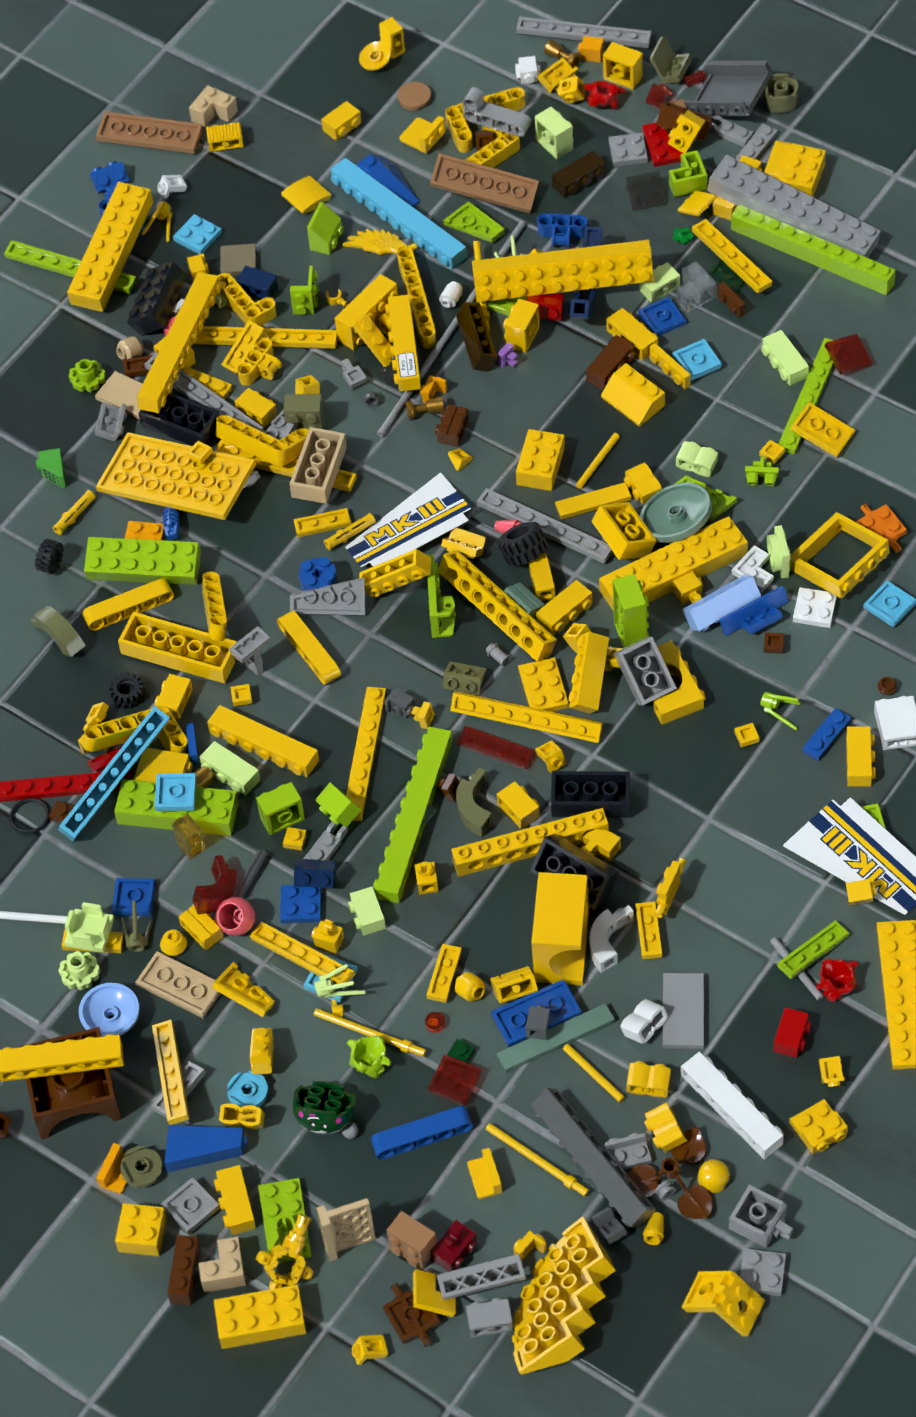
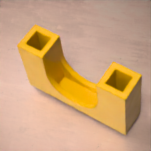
M672 640L657 646L669 673L677 677L681 682L680 687L676 691L654 700V712L662 725L704 709V700H706L703 690H699L697 687L698 683L695 676L689 672L690 669L687 661L682 660L681 651L678 646L675 647Z

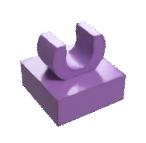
M508 342L497 353V362L502 368L507 364L514 367L518 363L516 360L518 355L514 353V345Z

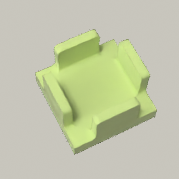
M85 902L82 903V910H70L65 923L67 932L64 942L65 947L104 953L114 922V916L103 913L101 905Z

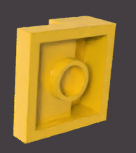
M825 1099L790 1118L789 1121L812 1154L826 1150L835 1141H842L848 1132V1126L837 1111L834 1112Z

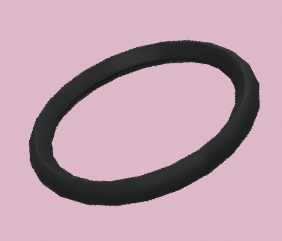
M26 798L12 807L9 815L10 823L15 830L21 833H35L47 825L50 810L42 800ZM26 802H36L45 808L46 818L39 827L30 830L18 827L13 818L15 810Z

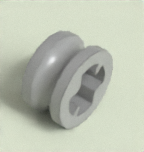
M669 1180L661 1183L655 1190V1193L660 1195L662 1201L669 1199L676 1192V1188L671 1186L672 1183Z

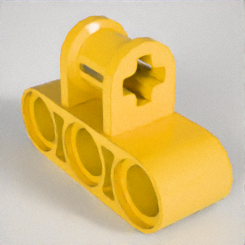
M263 337L258 339L238 365L237 371L240 384L244 386L252 385L258 376L272 380L277 369L282 367L281 361L274 357L272 341L269 338Z

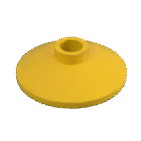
M381 41L370 43L361 51L359 62L366 70H378L384 67L390 60L391 49L386 43Z

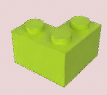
M698 150L681 154V168L669 170V186L674 197L707 189V173Z

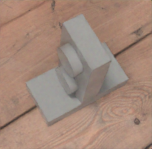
M257 626L230 647L229 650L242 664L245 662V665L259 676L264 672L263 661L260 655L261 649L271 642V638Z

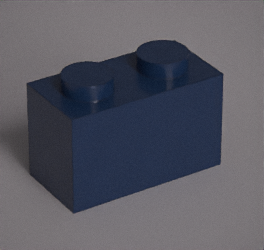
M246 265L236 279V282L247 295L258 299L272 298L278 288L276 275Z
M297 859L294 867V886L334 888L337 879V861Z

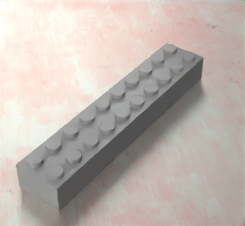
M726 155L709 178L708 192L737 206L740 204L866 258L870 256L878 244L881 230L731 156Z

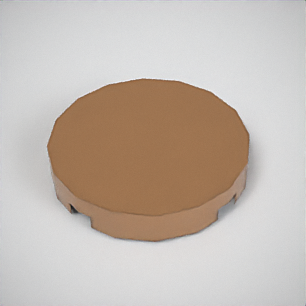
M410 82L398 90L397 98L402 108L416 111L421 107L425 108L430 103L431 92L430 88L421 82Z

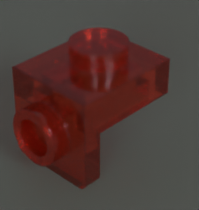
M653 83L645 103L661 109L667 96L671 97L672 95L668 90L669 87L661 83L659 85Z

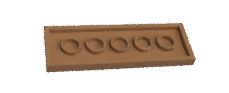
M104 112L95 137L96 141L194 154L203 126L197 123Z
M439 153L429 186L530 214L539 181Z

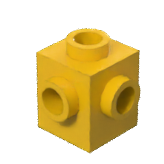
M578 76L559 80L558 95L566 103L583 100L585 98L584 86L586 84Z

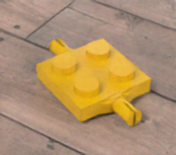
M679 858L678 862L673 860L671 866L666 867L664 872L665 879L657 887L656 894H658L656 904H658L654 915L658 918H662L663 914H667L679 888L681 875L687 863L683 858Z

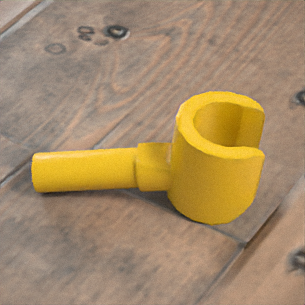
M331 1000L332 1014L343 1017V1005H337V1001Z

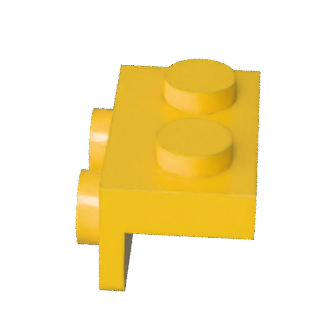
M562 57L538 75L537 79L551 93L554 90L558 91L559 80L576 77L575 73L578 68H572Z
M456 527L450 531L449 537L442 540L441 546L446 547V550L449 552L458 550L464 553V557L474 559V557L482 555L486 537Z

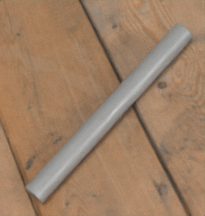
M777 937L771 939L770 943L782 958L790 954ZM804 971L797 975L817 1001L824 998V995L820 990H817L816 985Z

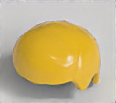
M716 1159L705 1161L699 1168L697 1176L699 1185L706 1188L710 1193L723 1191L729 1181V1168L722 1161Z

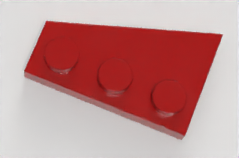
M656 123L642 125V132L654 167L681 162V154L683 153L668 144L670 140L669 134L660 127L661 125Z

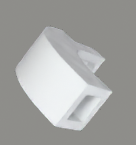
M629 905L617 909L614 914H611L608 909L596 918L590 931V953L600 973L618 963L617 952L609 943V938L615 931L634 921L633 910Z

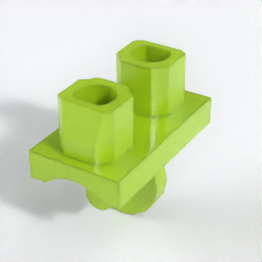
M761 456L760 461H753V466H745L747 485L755 486L757 485L758 477L765 478V486L774 487L776 478H778V467H771V462H765V456Z

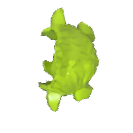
M375 1035L359 1038L358 1041L351 1039L347 1041L351 1048L349 1065L352 1068L356 1067L357 1071L377 1079L385 1071L383 1065L390 1066V1059L385 1056L384 1038Z

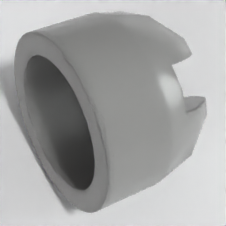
M351 1121L340 1131L346 1138L353 1139L358 1135L359 1130L356 1123Z

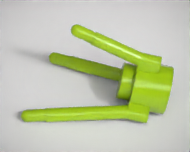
M764 692L760 703L761 706L765 707L764 712L770 713L787 726L797 730L798 728L772 709H777L780 702L800 705L799 699Z

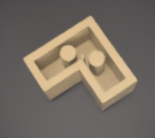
M208 85L189 107L191 122L202 124L203 127H206L214 117L229 122L238 112L236 97Z
M238 1237L217 1240L220 1259L199 1263L204 1293L246 1286L241 1246Z

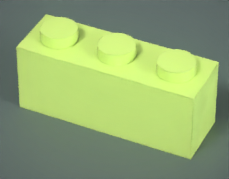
M782 330L763 338L762 353L770 359L773 368L780 372L783 381L786 380L789 386L807 379L809 365Z
M215 741L200 756L201 768L203 766L208 767L221 783H227L237 793L240 792L246 796L260 781L258 769Z

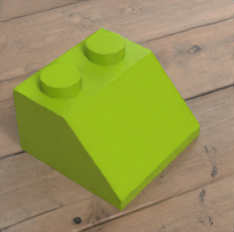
M323 202L319 203L307 226L310 250L330 255L332 249L336 248L337 239L339 236H342L344 227L342 226L341 218Z

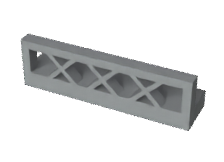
M519 1254L437 1275L438 1286L443 1300L526 1279ZM517 1271H519V1273H520V1274L514 1275V1276L508 1275L509 1273H513V1272H517ZM498 1277L495 1281L487 1280L490 1278ZM477 1282V1284H476L475 1286H471V1287H470V1286L466 1285V1284H470V1283ZM457 1287L455 1291L448 1293L445 1292V1290Z

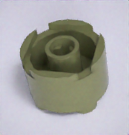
M785 73L772 75L764 88V104L770 113L794 111L798 103L797 80L795 78L793 80L790 78V75Z

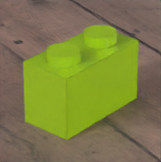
M329 783L315 800L321 805L319 809L327 816L331 815L329 817L331 821L336 825L341 823L346 828L362 810L332 783Z

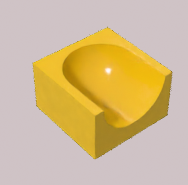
M538 873L531 943L536 983L554 984L564 979L567 985H583L589 921L587 875Z

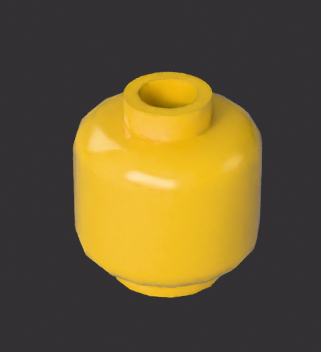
M466 972L456 979L455 992L466 1001L473 1002L479 1000L484 995L485 985L481 978L473 973Z

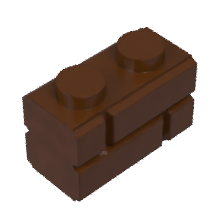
M449 404L446 411H442L440 417L441 424H437L435 429V435H437L440 444L459 446L469 420V410L467 408Z

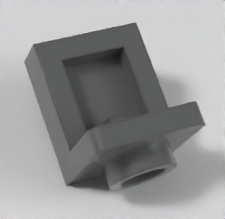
M610 1207L592 1216L597 1232L609 1245L627 1234L625 1228L614 1217Z

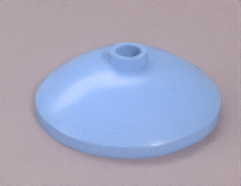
M104 983L92 988L82 998L79 1006V1018L85 1030L100 1027L102 1037L108 1034L122 1035L134 1026L139 1016V1002L136 995L131 989L118 983Z

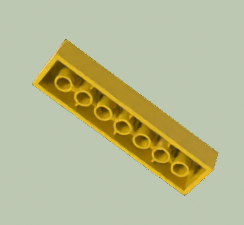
M122 182L117 183L67 291L71 305L104 312L154 202L150 189Z
M728 516L698 530L685 539L673 542L599 578V592L613 610V579L635 574L637 581H641L643 596L646 595L648 603L673 592V580L693 571L696 577L702 578L743 558L748 553V541Z

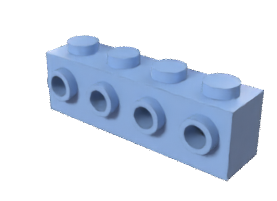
M743 575L682 610L691 630L703 632L709 629V625L714 622L719 623L721 618L761 597V594L753 576Z

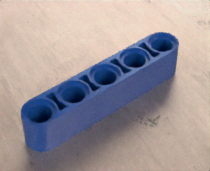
M459 1106L373 1135L370 1140L377 1159H387L466 1133L473 1128V1124L467 1108Z

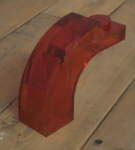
M222 855L214 857L211 867L216 883L196 886L192 901L197 914L216 912L224 900L232 897L237 874L235 869H229Z

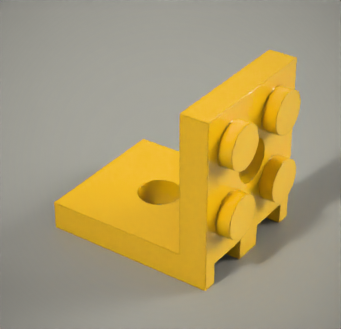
M699 1271L681 1308L686 1312H715L741 1336H748L765 1299L733 1271ZM739 1301H741V1303H742V1310H741V1311L739 1310V1305H738Z

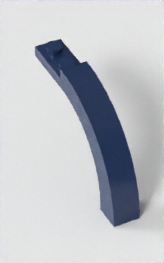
M585 226L583 247L600 246L602 244L603 228ZM597 288L577 290L575 299H571L570 318L587 320L591 318Z

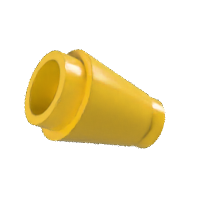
M655 1212L652 1214L643 1232L644 1241L647 1244L659 1245L663 1240L664 1216L661 1213Z

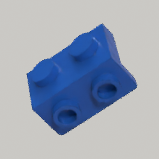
M113 161L107 164L108 167L102 169L97 167L92 170L89 178L92 180L97 194L106 191V188L117 185L118 182L127 183L130 181L122 161L118 163Z

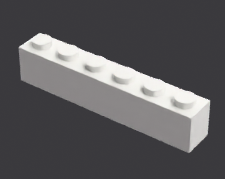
M698 1052L681 1066V1076L764 1160L783 1145L781 1129L773 1126L769 1122L767 1115L764 1112H759L755 1108L753 1101L748 1097L745 1098L741 1094L739 1087L736 1084H731L727 1080L725 1073L713 1066V1062L708 1056L704 1057Z

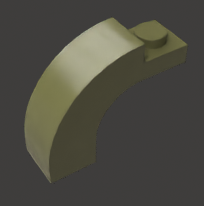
M46 606L43 610L35 613L34 618L30 620L33 627L46 631L66 656L72 657L86 646L71 624L50 606Z
M479 767L475 773L470 775L468 781L463 778L461 779L456 792V801L462 823L471 832L483 837L492 824V813L481 808L474 801L475 796L487 781L486 770Z

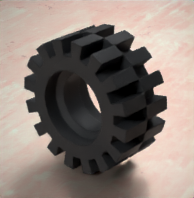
M46 538L41 542V547H38L35 567L39 571L54 574L60 566L59 563L62 562L61 557H63L62 552L64 548L62 543Z
M126 672V676H123V673L119 674L120 678L115 676V681L112 680L109 686L113 703H116L117 707L122 705V709H126V706L132 709L131 705L137 707V702L141 704L143 702L142 698H145V689L140 677H136L134 673L130 676L129 672ZM123 688H134V691L130 694L120 693Z

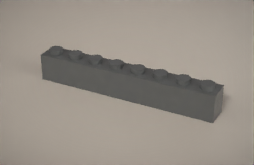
M546 1088L531 1104L535 1110V1115L544 1121L547 1125V1130L559 1139L560 1146L572 1155L573 1162L582 1167L584 1175L597 1186V1191L609 1200L610 1207L622 1216L623 1223L628 1227L640 1228L656 1211L655 1207L557 1089Z

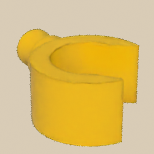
M339 289L338 296L335 298L329 297L328 290L326 291V301L329 305L339 304L344 307L348 305V302L342 298Z

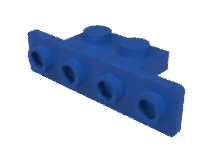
M780 586L721 618L719 621L723 634L727 636L740 628L749 634L757 633L760 629L781 619L782 613L777 608L788 603L785 588Z

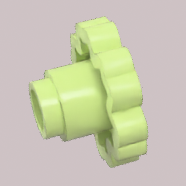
M79 951L68 954L67 960L62 961L59 968L62 982L69 989L77 987L79 990L90 988L92 981L98 980L100 973L96 957L89 952L83 955Z

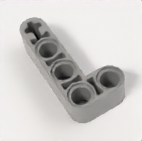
M472 87L463 100L464 117L468 121L521 137L524 136L532 122L531 118L524 113L484 102L483 92L476 87Z

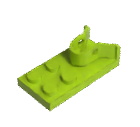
M434 554L427 555L431 558V574L427 575L432 638L450 637L454 634L455 603L452 596H441L438 562H434Z
M299 1178L258 1185L268 1247L267 1251L269 1253L272 1247L283 1244L285 1236L289 1234L290 1230L294 1229L299 1213L303 1214V1216L305 1215ZM306 1229L304 1234L306 1237L304 1240L305 1245L301 1252L303 1258L312 1257L308 1229ZM282 1255L281 1258L278 1257V1263L295 1260L288 1255Z

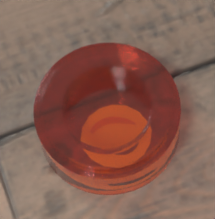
M439 1012L429 1013L425 1018L426 1029L432 1033L441 1032L445 1028L444 1016Z

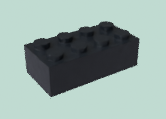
M174 261L150 268L146 273V278L140 287L141 290L135 299V304L127 320V324L140 336L165 328L187 275Z
M173 393L167 395L166 404L159 413L140 410L138 413L141 427L191 446L197 441L208 445L216 433L217 417L220 416L218 410Z
M552 771V817H571L603 808L606 817H630V772Z
M555 833L544 837L530 869V872L537 876L539 872L587 875L588 905L593 910L606 905L620 873L618 870Z

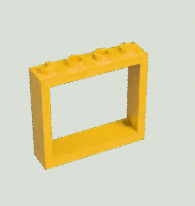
M836 512L791 554L790 570L842 599L890 553L889 542L886 538ZM843 530L873 548L843 577L837 580L807 562Z

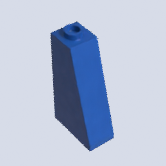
M169 1125L164 1161L167 1172H173L243 1156V1149L247 1148L248 1137L244 1135L243 1128Z

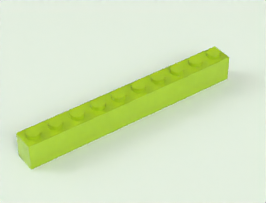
M739 204L731 215V230L876 292L887 295L895 284V269Z
M429 727L427 734H423V746L417 752L416 760L418 761L412 767V779L407 782V794L401 800V812L396 815L395 830H391L389 839L391 842L385 848L384 863H380V875L373 884V890L376 893L377 899L400 903L425 827V823L422 821L426 819L428 804L432 805L437 784L441 778L452 744V733L449 730Z

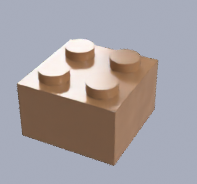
M401 1211L386 1230L390 1251L396 1256L401 1255L406 1258L411 1266H418L424 1270L431 1261L430 1251L437 1244L436 1233Z

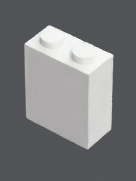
M901 696L894 699L875 701L874 714L883 750L916 746V705L914 697Z

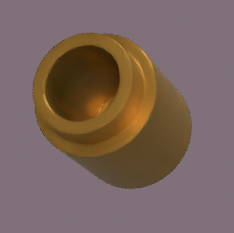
M203 766L195 772L196 787L207 788L213 782L215 775L208 767Z

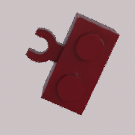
M455 1220L430 1251L432 1261L449 1272L454 1271L456 1268L459 1269L463 1265L466 1255L472 1253L477 1246L476 1233Z

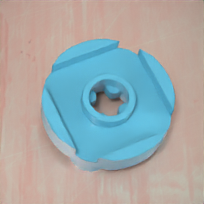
M251 1071L243 1074L242 1072L237 1073L231 1078L227 1087L230 1103L240 1107L251 1105L259 1108L265 1103L269 1094L265 1078L261 1074H252ZM251 1087L252 1093L245 1094L243 1089H249Z

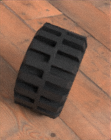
M526 522L516 525L502 534L497 541L505 562L511 566L523 565L535 560L546 551L549 545L540 524L537 522Z

